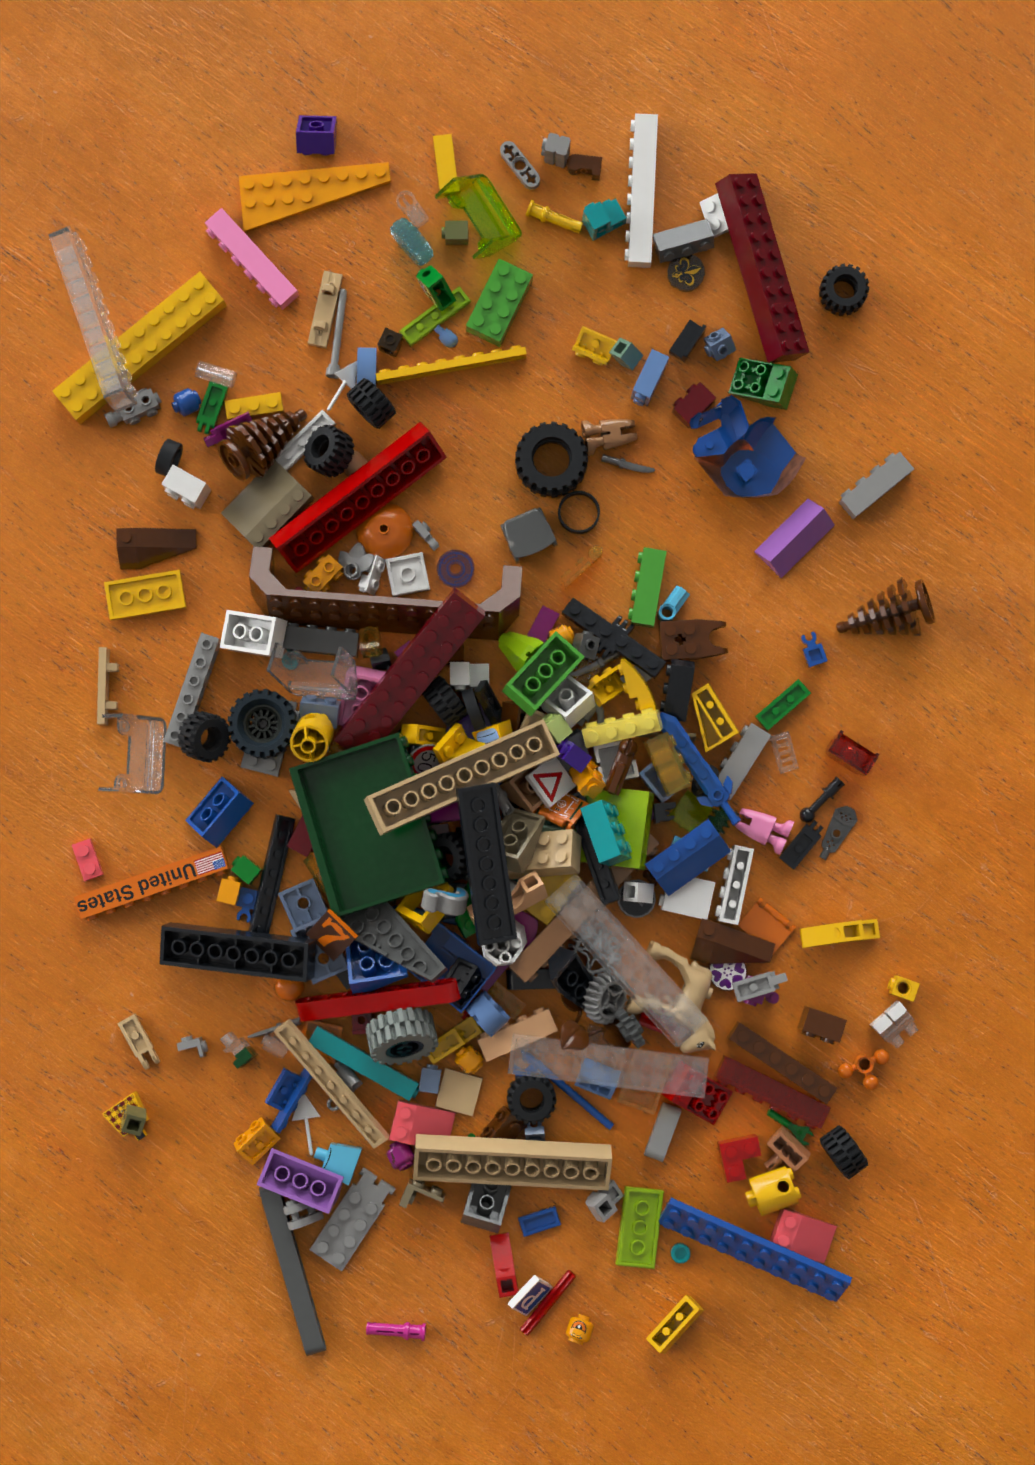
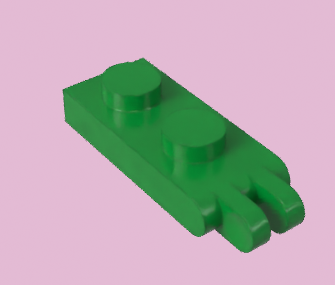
M209 382L196 419V423L199 424L198 432H202L203 427L206 426L204 434L208 435L211 428L214 429L216 427L228 387Z

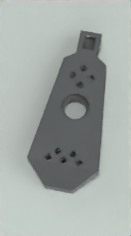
M844 806L834 810L821 844L823 851L819 856L820 858L826 860L830 853L835 852L858 821L854 809ZM834 830L840 831L839 837L833 835Z

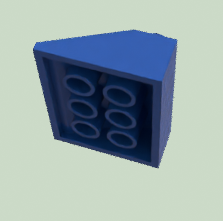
M355 940L346 948L349 985L353 994L373 991L408 977L406 968Z

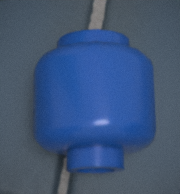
M186 388L174 394V402L171 403L176 413L179 412L182 416H188L199 410L201 399L195 390L192 391Z

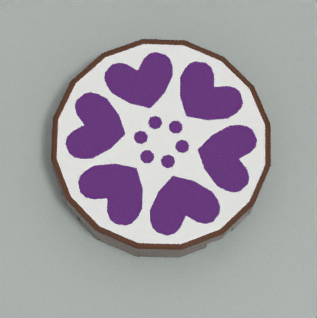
M745 963L709 965V970L712 972L713 977L711 982L720 990L732 991L734 990L733 982L746 979L747 968Z

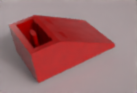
M680 1060L661 1095L714 1125L733 1091Z

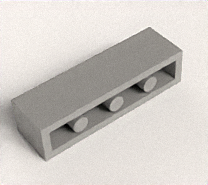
M898 452L896 455L891 453L884 459L886 462L881 467L879 465L875 466L870 471L871 475L868 478L863 476L855 483L857 487L852 491L847 489L840 495L842 499L838 503L852 519H855L914 470L913 466L901 452Z
M753 723L743 727L739 734L742 736L740 741L733 743L729 750L732 752L729 758L725 757L719 766L722 768L719 772V780L722 786H724L723 783L727 776L733 782L732 794H730L728 801L734 796L771 736Z

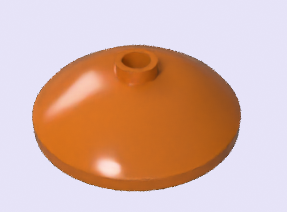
M387 503L356 527V536L367 554L390 559L400 556L407 550L413 538V526L409 515L401 507ZM382 526L388 528L386 532L380 530Z

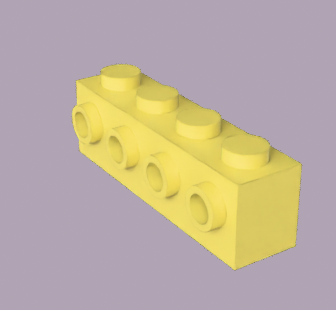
M659 709L641 710L642 713L634 715V712L624 714L623 718L619 719L610 717L598 724L597 721L586 723V726L581 729L585 747L590 748L661 731L663 725Z

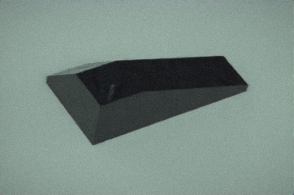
M559 947L548 960L550 980L558 993L584 1010L583 1002L586 999L583 996L587 992L585 989L589 987V982H593V979L577 952Z

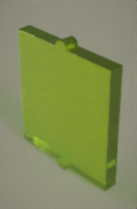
M687 790L669 816H675L672 820L679 824L680 828L683 827L688 832H691L705 821L713 808L701 805L697 797Z

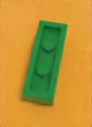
M798 679L759 712L755 718L768 731L808 697L811 692Z

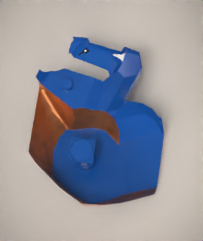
M732 395L721 399V402L716 407L704 413L698 412L691 418V429H697L716 419L721 420L722 427L698 438L693 446V453L696 461L725 496L765 497L777 495L790 484L806 457L795 452L775 427L773 422L776 417L760 418L749 426L741 401Z

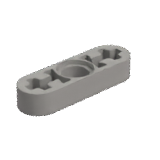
M504 142L500 147V155L525 188L529 190L536 189L540 184V176L513 142ZM505 148H512V155L515 157L513 160L509 153L505 154ZM522 161L526 166L523 170H517L514 166L515 163ZM527 171L531 178L535 177L534 184L532 182L528 183V177L525 174Z

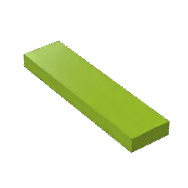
M460 286L452 291L456 301L442 312L436 305H433L399 331L410 347L471 303V300Z

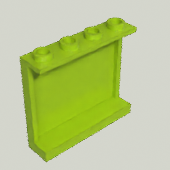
M621 789L619 796L612 795L606 791H602L595 799L586 796L589 804L604 800L612 803L618 809L619 816L617 818L625 829L624 838L625 841L629 842L632 852H630V859L613 866L645 870L654 793ZM581 846L580 863H587L584 851Z

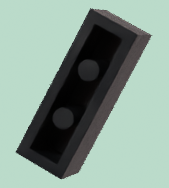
M671 659V665L667 664L665 676H669L668 683L664 682L663 694H666L665 701L661 700L660 712L672 715L678 721L686 722L695 662Z

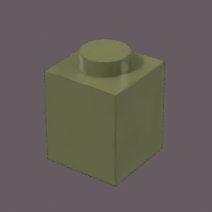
M445 221V227H442V239H445L446 245H468V221Z
M127 1104L121 1121V1132L141 1136L146 1122V1109Z

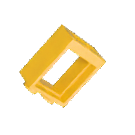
M448 883L433 887V889L454 893V888ZM424 891L405 896L395 911L405 922L430 934L445 914L439 911L434 913L426 911L422 916L414 912L422 901Z

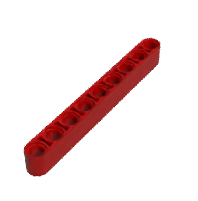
M446 978L438 979L434 983L423 981L392 985L353 994L352 991L303 997L296 1000L295 1004L300 1021H312L397 1010L399 1008L405 1009L407 1007L413 1008L452 1003L461 999L457 979Z

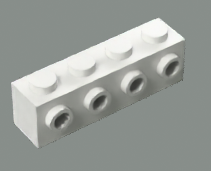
M733 845L732 849L730 848L732 852L727 854V860L730 861L729 866L724 869L723 878L726 880L725 885L720 888L719 897L722 899L721 904L716 907L715 916L718 917L717 921L738 925L754 849Z

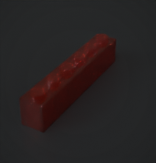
M723 1055L714 1074L718 1078V1083L726 1087L730 1084L735 1087L734 1091L745 1095L747 1092L753 1095L752 1099L761 1104L765 1101L770 1104L769 1108L779 1113L783 1110L788 1113L787 1117L795 1121L800 1118L805 1121V1126L813 1130L816 1127L822 1128L831 1107L726 1055Z

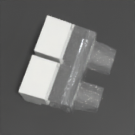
M897 1000L884 1011L885 1014L882 1013L869 1024L885 1042L890 1043L895 1048H899L905 1042L898 1035L902 1030L909 1036L918 1031L913 1022L914 1018L902 1003Z

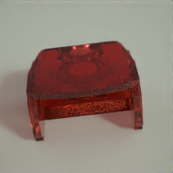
M840 730L826 748L827 756L851 772L860 776H866L880 754H874L844 735V731Z

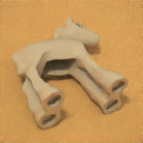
M651 940L646 950L645 958L650 960L665 959L672 962L679 969L685 984L676 995L673 1004H663L652 999L630 995L625 1011L631 1015L653 1011L664 1015L677 1024L689 1028L691 1034L680 1044V1050L683 1054L709 1049L716 1050L714 1043L715 1031L712 1025H710L709 1020L701 1013L705 998L710 999L713 988H710L711 979L713 978L712 972L709 968L700 966L696 961L689 965L686 958L676 954L668 947L661 946L659 943Z

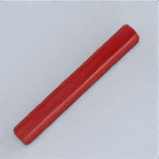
M566 1271L521 1326L520 1330L522 1333L528 1336L574 1281L576 1275L572 1271Z

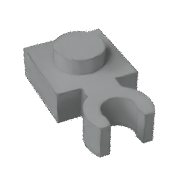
M419 520L412 524L414 530L435 551L439 547V543L429 533L431 531L429 526L424 521L420 523Z

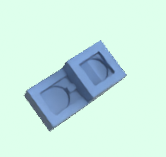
M358 347L357 384L365 378L376 386L377 348Z

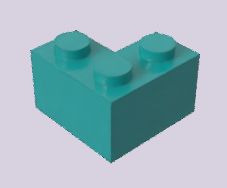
M608 199L603 203L598 202L595 204L592 202L585 206L582 222L592 241L626 224L627 217L617 199L612 201Z

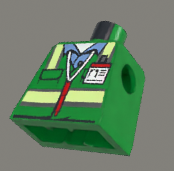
M428 266L418 271L416 278L419 284L441 312L456 301L446 280L435 268ZM436 289L441 290V293L439 295H437L438 293L435 291Z

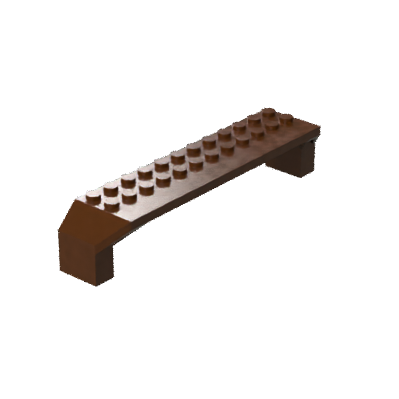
M253 546L249 572L252 597L265 616L286 620L287 624L297 623L299 626L316 625L318 627H335L339 629L417 634L443 602L286 589L274 577L273 548ZM503 565L501 589L481 604H477L485 611V617L468 638L499 640L500 636L518 618L522 583L521 566Z

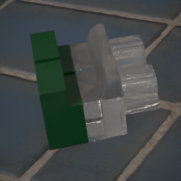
M233 1031L228 1032L220 1039L226 1047L223 1051L226 1053L232 1052L237 1058L233 1062L237 1069L244 1067L258 1055L244 1037L238 1038Z

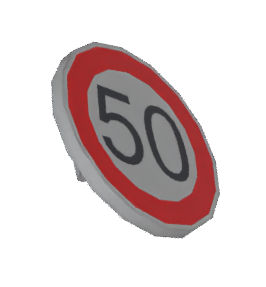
M424 744L412 751L411 755L415 763L412 766L414 773L419 774L440 765L433 751L436 745Z

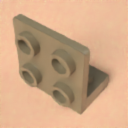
M410 1178L399 1206L406 1208L408 1204L412 1205L417 1192L443 1203L445 1193L442 1192L443 1189L435 1185L429 1187L425 1185V1181Z

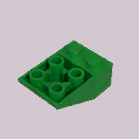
M739 358L728 393L769 407L787 410L798 374L791 366Z

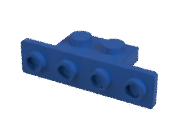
M283 1068L264 1101L266 1104L280 1110L271 1125L277 1133H280L287 1126L288 1118L296 1110L299 1099L306 1093L307 1085L311 1078H313L305 1068L300 1075Z

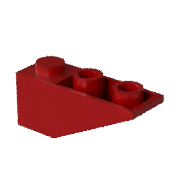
M509 1232L489 1235L499 1298L516 1295L519 1289Z

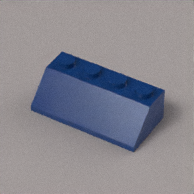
M707 819L645 865L665 893L670 896L732 851L710 820Z

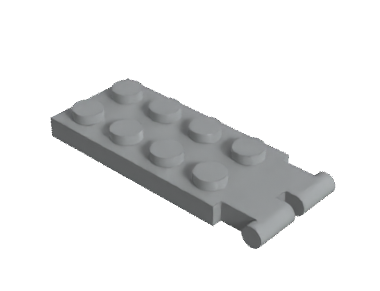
M364 1167L359 1173L362 1175L357 1185L354 1183L351 1185L310 1248V1251L340 1271H343L384 1208L385 1204L382 1202L388 1193L392 1195L396 1189L382 1179L378 1185L374 1182L378 1176Z

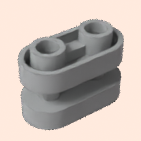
M295 1200L285 1202L286 1206L283 1207L284 1214H291L292 1220L287 1222L289 1230L304 1227L324 1218L322 1211H316L315 1208ZM307 1208L308 1214L300 1217L298 1212Z

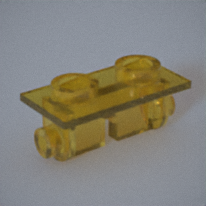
M497 981L487 991L493 1000L513 1020L526 1006L525 1003L509 990H506Z

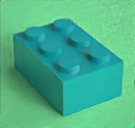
M599 800L580 808L599 863L613 866L630 859L632 849L629 842L625 841V829L622 823L618 821L617 816H619L617 807L612 803Z

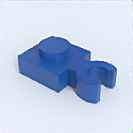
M814 631L811 632V641L806 640L805 635L801 636V641L807 645V648L803 649V653L809 668L828 661L822 643L817 645L815 643L816 634Z
M241 887L237 906L242 907V909L237 913V920L241 919L242 914H246L248 917L247 922L251 921L252 914L250 910L254 909L257 890Z

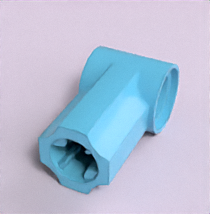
M676 585L663 605L660 606L657 615L660 621H672L690 594L682 587ZM662 610H670L672 616L664 617Z

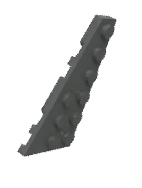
M388 902L340 917L358 935L355 939L356 942L432 983L448 970Z

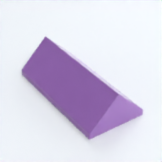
M807 499L754 552L782 578L835 524L823 507Z
M272 1148L257 1185L329 1214L339 1197L344 1177Z

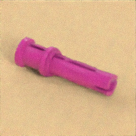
M367 1322L366 1335L403 1337L405 1340L412 1338L425 1341L426 1323L415 1325L406 1322L404 1325Z

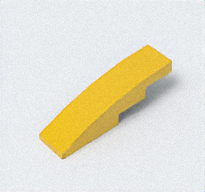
M470 1016L438 1037V1047H435L436 1050L430 1052L428 1056L432 1064H435L481 1034L484 1030Z

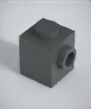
M590 631L575 633L572 646L584 656L583 660L593 661L596 659L600 638L595 637L594 633Z

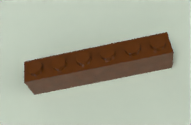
M738 1021L727 1037L825 1104H828L837 1090V1087Z

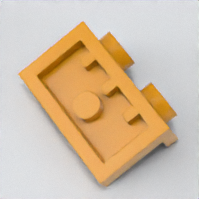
M260 1117L251 1123L245 1133L240 1134L236 1138L234 1146L236 1151L253 1166L281 1138Z

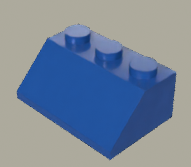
M222 776L185 821L201 837L217 848L254 803Z

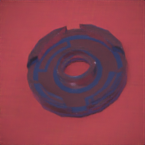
M447 551L438 561L437 573L439 579L449 587L459 588L465 586L474 575L475 566L473 560L464 551ZM453 564H459L461 571L454 574L450 571V567Z

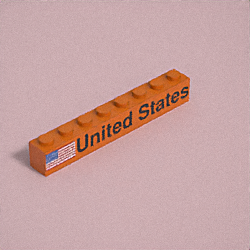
M220 846L74 897L80 918H87V921L99 918L98 914L105 912L106 915L117 912L116 908L123 906L126 909L135 906V901L142 899V902L154 899L153 895L160 893L161 896L172 893L171 889L178 887L181 890L190 887V882L197 881L198 884L207 881L208 876L213 874L216 877L227 874L226 870L230 869L224 848Z

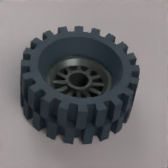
M256 689L252 693L247 692L243 694L244 697L242 699L238 698L235 701L237 703L235 707H231L230 712L232 713L231 716H228L227 720L229 722L228 732L231 733V739L236 746L248 755L268 759V757L274 758L279 753L287 751L286 748L290 745L291 735L298 723L296 711H294L290 702L280 694L267 689H263V691ZM266 719L269 723L268 727L262 730L259 728V723L261 720Z

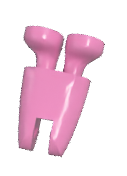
M742 808L739 814L752 819L750 826L743 822H739L734 826L748 837L763 845L769 842L773 845L774 852L780 855L787 839L772 835L771 831H775L787 838L794 822L788 820L783 824L776 823L777 818L774 816Z

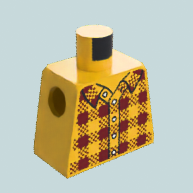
M137 1091L102 1113L123 1137L129 1134L121 1132V1121L127 1104L144 1108ZM146 1113V1122H147V1121L149 1120V1118H148V1115H147V1113ZM143 1128L141 1136H134L139 1141L148 1134Z

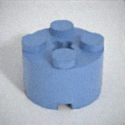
M486 991L476 997L465 1008L468 1014L491 1037L510 1019V1016Z

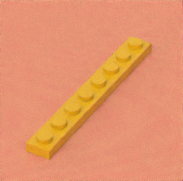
M516 345L510 347V350L494 349L491 353L477 352L470 357L460 355L454 357V360L438 359L435 363L421 362L414 367L404 365L398 367V370L382 369L379 373L375 374L378 385L527 359L526 348Z

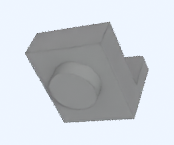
M191 1035L181 1038V1042L177 1043L178 1051L197 1047L200 1058L206 1056V1052H208L206 1040L203 1041L202 1037L193 1039Z

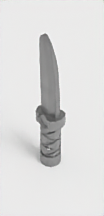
M603 454L601 462L619 466L620 469L625 468L643 473L655 471L654 468L627 462L624 458L618 459Z
M615 652L614 655L609 654L606 659L599 657L596 659V662L572 672L570 676H581L597 668H602L608 662L619 658L620 655Z
M299 1017L291 1019L296 1026L302 1024ZM284 1022L277 1023L274 1027L251 1034L248 1036V1038L260 1037L272 1033L278 1026H280Z

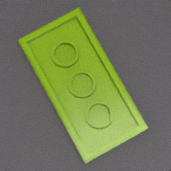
M625 1186L616 1265L655 1269L660 1227L659 1218L662 1211L664 1190Z

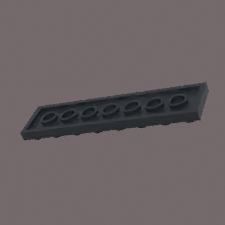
M491 782L456 788L477 944L482 946L517 939L496 783Z

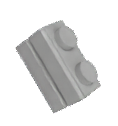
M550 132L548 138L543 139L541 155L544 156L545 163L555 164L561 168L566 167L570 153L571 140L569 137H559L558 134Z

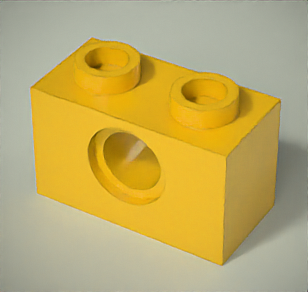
M402 724L401 734L407 737L409 745H436L445 735L446 729L419 724Z

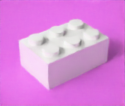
M227 610L220 648L280 659L287 621L277 617Z

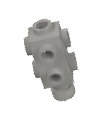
M144 388L132 397L127 396L120 399L119 403L116 404L118 410L115 412L110 411L104 415L110 428L117 426V423L123 420L126 424L135 425L141 421L140 418L143 416L152 417L158 413L157 410L161 409L159 403L162 402L157 392L153 393L151 388ZM149 398L148 403H143V400ZM132 406L130 411L125 410V408Z

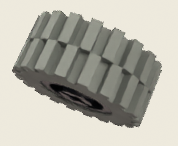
M407 1007L406 1010L399 1008L395 1012L390 1010L386 1012V1015H378V1019L373 1018L370 1021L371 1023H368L366 1026L371 1058L374 1062L379 1061V1064L382 1065L385 1063L387 1065H393V1063L402 1065V1062L412 1063V1060L416 1059L418 1061L422 1059V1056H429L430 1052H434L436 1050L435 1047H438L433 1016L426 1009L416 1008L413 1010L412 1007Z

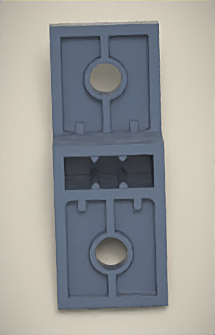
M314 878L278 893L293 927L290 930L293 937L309 938L306 933L328 911ZM300 898L308 900L309 905L307 908L303 909L299 906L298 901ZM316 944L314 978L311 979L312 983H318L348 970L344 954L342 953L335 961L329 957L328 963L322 964L318 957L321 953L325 952Z

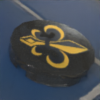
M692 254L673 259L667 269V277L670 284L682 292L697 289L703 282L705 275L702 261Z

